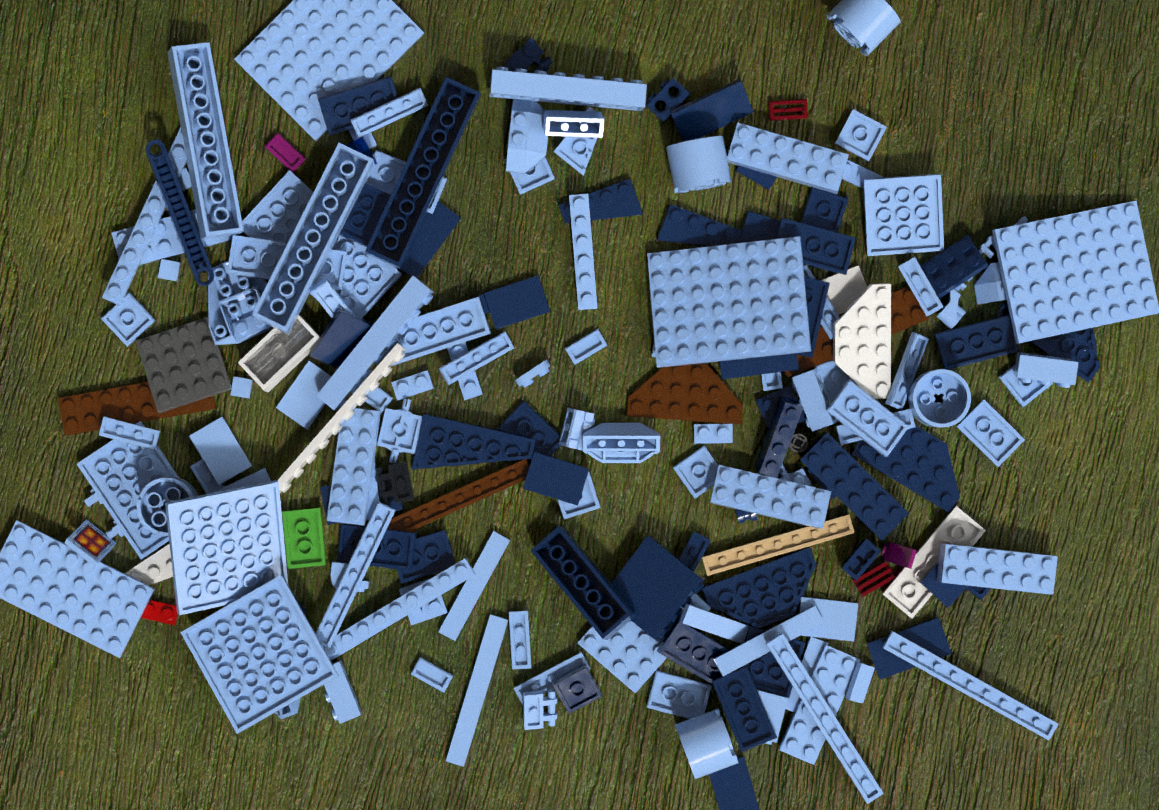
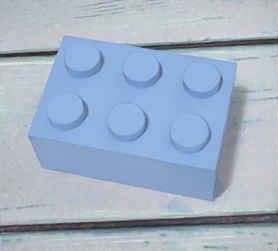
M1017 352L1014 375L1020 382L1031 383V380H1037L1042 385H1051V382H1054L1059 387L1070 388V385L1076 384L1078 361L1069 358Z

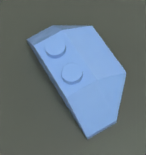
M513 99L507 151V172L526 173L546 156L548 136H545L543 131L544 109L537 101Z
M999 262L991 263L974 285L977 305L1007 300Z
M601 423L583 433V452L588 453L601 463H641L660 452V433L642 423Z

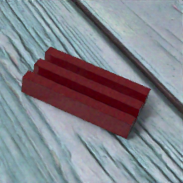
M807 99L769 101L770 121L808 119ZM776 105H804V107L773 109V106ZM804 111L803 115L774 116V113Z
M884 561L862 574L857 581L853 580L861 596L864 597L896 577L887 562ZM885 567L886 570L876 575L875 577L869 579L861 585L858 583L864 578L870 576L871 574ZM886 574H889V575H890V576L887 577L886 579L880 581L879 583L875 584L874 586H872V587L868 588L867 590L863 591V588H864V587L868 586L869 584L873 583L874 581L880 579L881 577L885 576Z

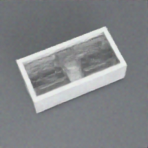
M299 314L289 335L273 328L238 363L264 391L269 392L309 354L320 338V335Z

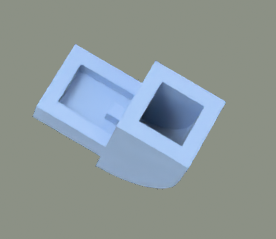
M332 562L331 581L336 589L349 563ZM362 580L357 592H364L365 589H369L370 580Z

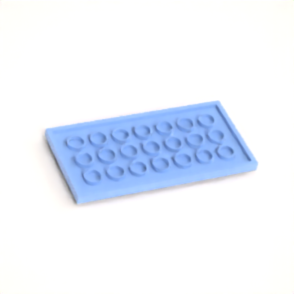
M289 170L242 221L243 232L250 238L288 243L313 191ZM339 235L332 250L348 252L343 288L342 291H336L354 315L363 318L397 282L402 274L394 266L366 254V247Z
M16 520L0 552V598L121 658L155 588L101 561L96 566H93L65 543Z

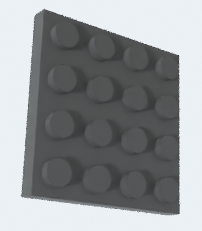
M209 317L136 341L158 413L232 390L219 346L214 343L209 329Z

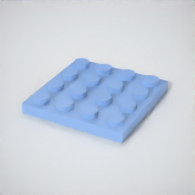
M941 174L863 179L867 256L944 250Z

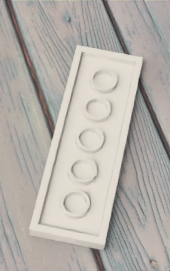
M955 506L916 552L912 569L904 567L882 594L913 619L933 595L919 581L937 563L940 543L973 546L986 530Z

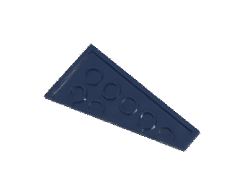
M424 413L411 470L532 459L536 439Z

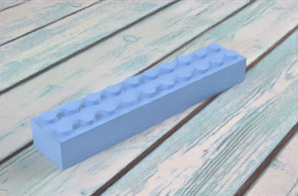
M210 42L173 46L167 53L201 240L239 235L244 230Z
M338 143L252 313L253 318L289 335L311 291L310 288L313 287L375 164L374 159Z

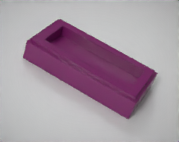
M278 133L265 146L292 173L306 160Z

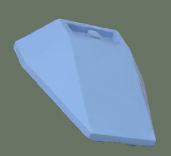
M229 261L212 268L214 280L208 285L209 329L216 345L238 344L273 329V327L252 316L267 282L260 278L228 274Z

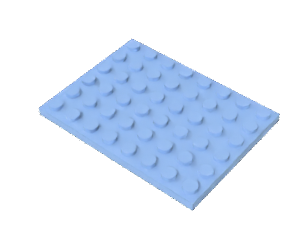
M293 0L234 60L317 141L327 131L317 98L378 80L424 35V32L392 0Z
M1137 201L992 230L1016 344L1159 313V305Z
M800 236L647 253L656 364L658 368L811 352Z

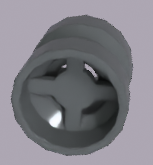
M799 433L793 434L789 445L790 450L797 453L803 452L808 446L806 436Z

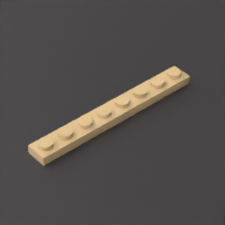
M848 514L825 521L823 529L806 526L702 557L706 574L709 576L855 532L850 515Z

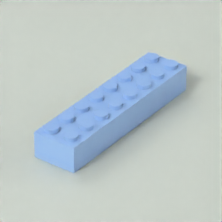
M496 67L491 72L489 97L642 111L645 108L647 84H642L643 81L631 80V82L627 83L623 82L621 78H612V80L607 81L604 80V77L593 76L591 79H586L585 75L580 74L565 77V73L555 72L554 75H546V71L527 73L526 69H516L513 72L508 71L506 67Z

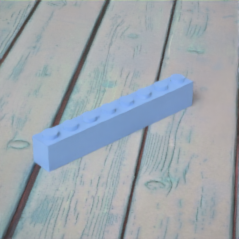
M412 276L316 396L330 408L338 411L346 403L349 396L353 395L359 388L363 379L366 380L373 372L371 369L374 365H379L385 356L383 354L386 350H391L397 342L395 339L399 334L403 335L409 327L407 324L411 319L415 320L421 313L420 308L431 301L434 291L417 277Z

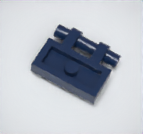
M530 38L503 65L508 68V71L515 72L516 69L527 70L535 62L538 66L531 72L535 73V71H547L549 69L548 66L553 61L549 56L542 61L539 57L544 51Z

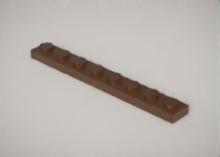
M527 459L521 460L392 518L388 527L389 529L409 532L526 480L530 465Z

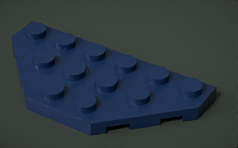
M1007 300L997 311L995 317L1010 314ZM1093 328L1030 341L1049 356L1078 361L1077 376L1087 383L1091 381L1100 368Z
M916 425L914 428L906 430L888 457H884L864 440L858 441L851 453L948 513L952 511L960 497L947 444Z
M810 547L705 586L702 590L708 605L756 628H761L795 614L812 573L816 568V563Z

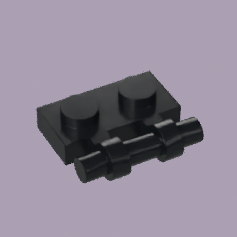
M407 462L388 465L389 473L384 474L383 467L375 468L376 482L378 481L380 493H378L379 499L382 500L383 504H390V496H394L395 503L415 499ZM387 479H391L393 489L391 491H387L385 481Z

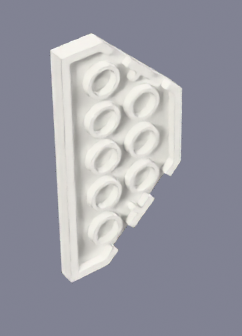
M879 283L870 284L865 289V292L859 298H856L846 309L847 311L833 323V362L874 399H887L891 389V284Z

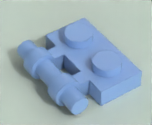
M548 689V696L543 697L542 691L523 692L524 730L543 728V721H548V726H555V720L557 719V711H555L557 696L555 695V689ZM543 706H548L547 712H543Z

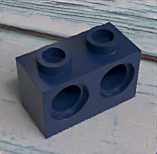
M674 78L670 81L667 79L660 86L662 90L657 95L653 93L647 100L649 104L646 108L662 123L670 117V111L678 108L690 95ZM674 87L678 89L679 94L676 97H671L668 94V90ZM662 101L666 108L663 111L656 110V102Z
M864 538L840 568L857 581L881 551Z

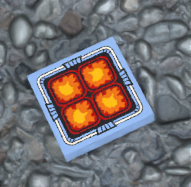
M85 520L67 538L65 544L82 556L88 563L96 566L112 550L116 542L109 539L106 534L88 520Z

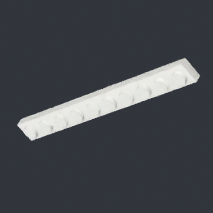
M399 343L394 346L277 480L280 493H285L290 488V482L293 478L297 479L304 471L302 468L316 458L317 455L315 453L319 449L322 450L329 443L328 438L340 431L342 422L344 420L348 421L353 416L355 407L357 405L361 406L366 401V395L369 391L373 392L380 383L378 381L383 376L389 375L392 371L391 366L403 359L406 348Z

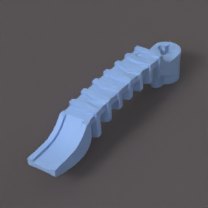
M1024 216L1015 225L1027 223L1028 219ZM990 235L986 239L987 241L981 244L978 249L981 255L984 252L989 258L994 255L988 248L990 244L996 249L993 235ZM964 283L948 293V303L936 316L950 329L966 313L958 305L959 297L961 296L958 291L959 289L964 290L967 287Z

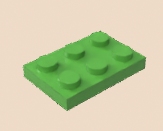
M321 508L282 511L288 569L327 565Z

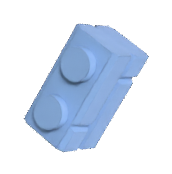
M567 408L559 445L583 451V433L594 427V414Z

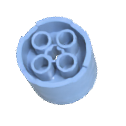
M841 0L826 15L827 19L834 21V29L852 47H860L862 49L860 52L865 56H868L901 22L896 12L885 0Z
M723 136L700 138L666 147L675 193L703 190L725 185L726 182H732Z
M938 369L924 372L913 381L908 393L909 409H911L913 416L924 425L930 427L953 426L965 417L970 408L971 393L969 386L959 374L950 370ZM940 394H941L940 399H941L942 401L935 403V402H934V401H935L934 395H940Z
M165 477L153 480L145 486L137 500L139 520L152 533L160 536H169L166 509L163 508L165 502L199 495L189 482L181 478Z
M719 709L675 724L695 779L738 764Z

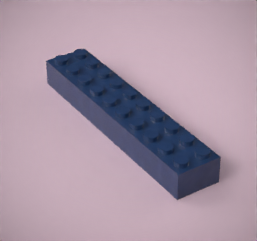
M445 77L365 250L366 254L401 270L479 102L480 92Z

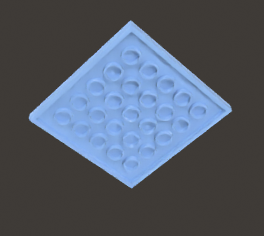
M274 480L165 502L176 608L179 615L229 605L280 575H283L288 584L278 481Z
M283 575L274 578L180 632L237 734L339 676Z

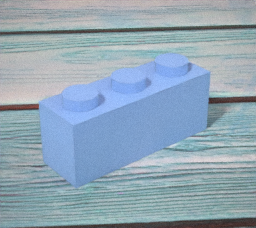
M544 110L543 131L545 136L603 138L604 117L602 112Z
M818 368L792 377V387L799 395L800 399L798 401L804 407L806 424L808 428H811L812 432L838 422L835 417L826 411L831 403Z
M340 660L332 663L339 676L324 684L326 689L324 695L327 702H331L333 706L331 712L334 720H338L341 724L362 715V711Z

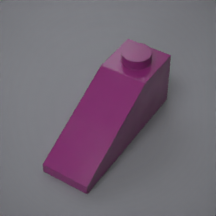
M888 541L887 545H883L881 555L885 561L912 569L917 550Z

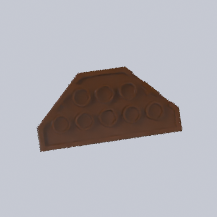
M708 364L662 367L628 397L627 416L742 424L743 405Z

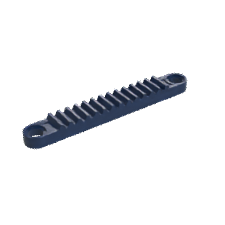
M152 140L146 145L145 153L157 186L162 194L163 201L195 282L200 286H208L214 280L211 264L165 145L160 140ZM156 144L160 147L161 151L158 155H153L150 152L151 145ZM201 271L208 272L209 280L207 282H202L199 279Z

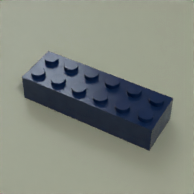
M826 431L798 458L882 541L909 514Z
M558 526L531 550L602 639H610L637 615L565 527Z

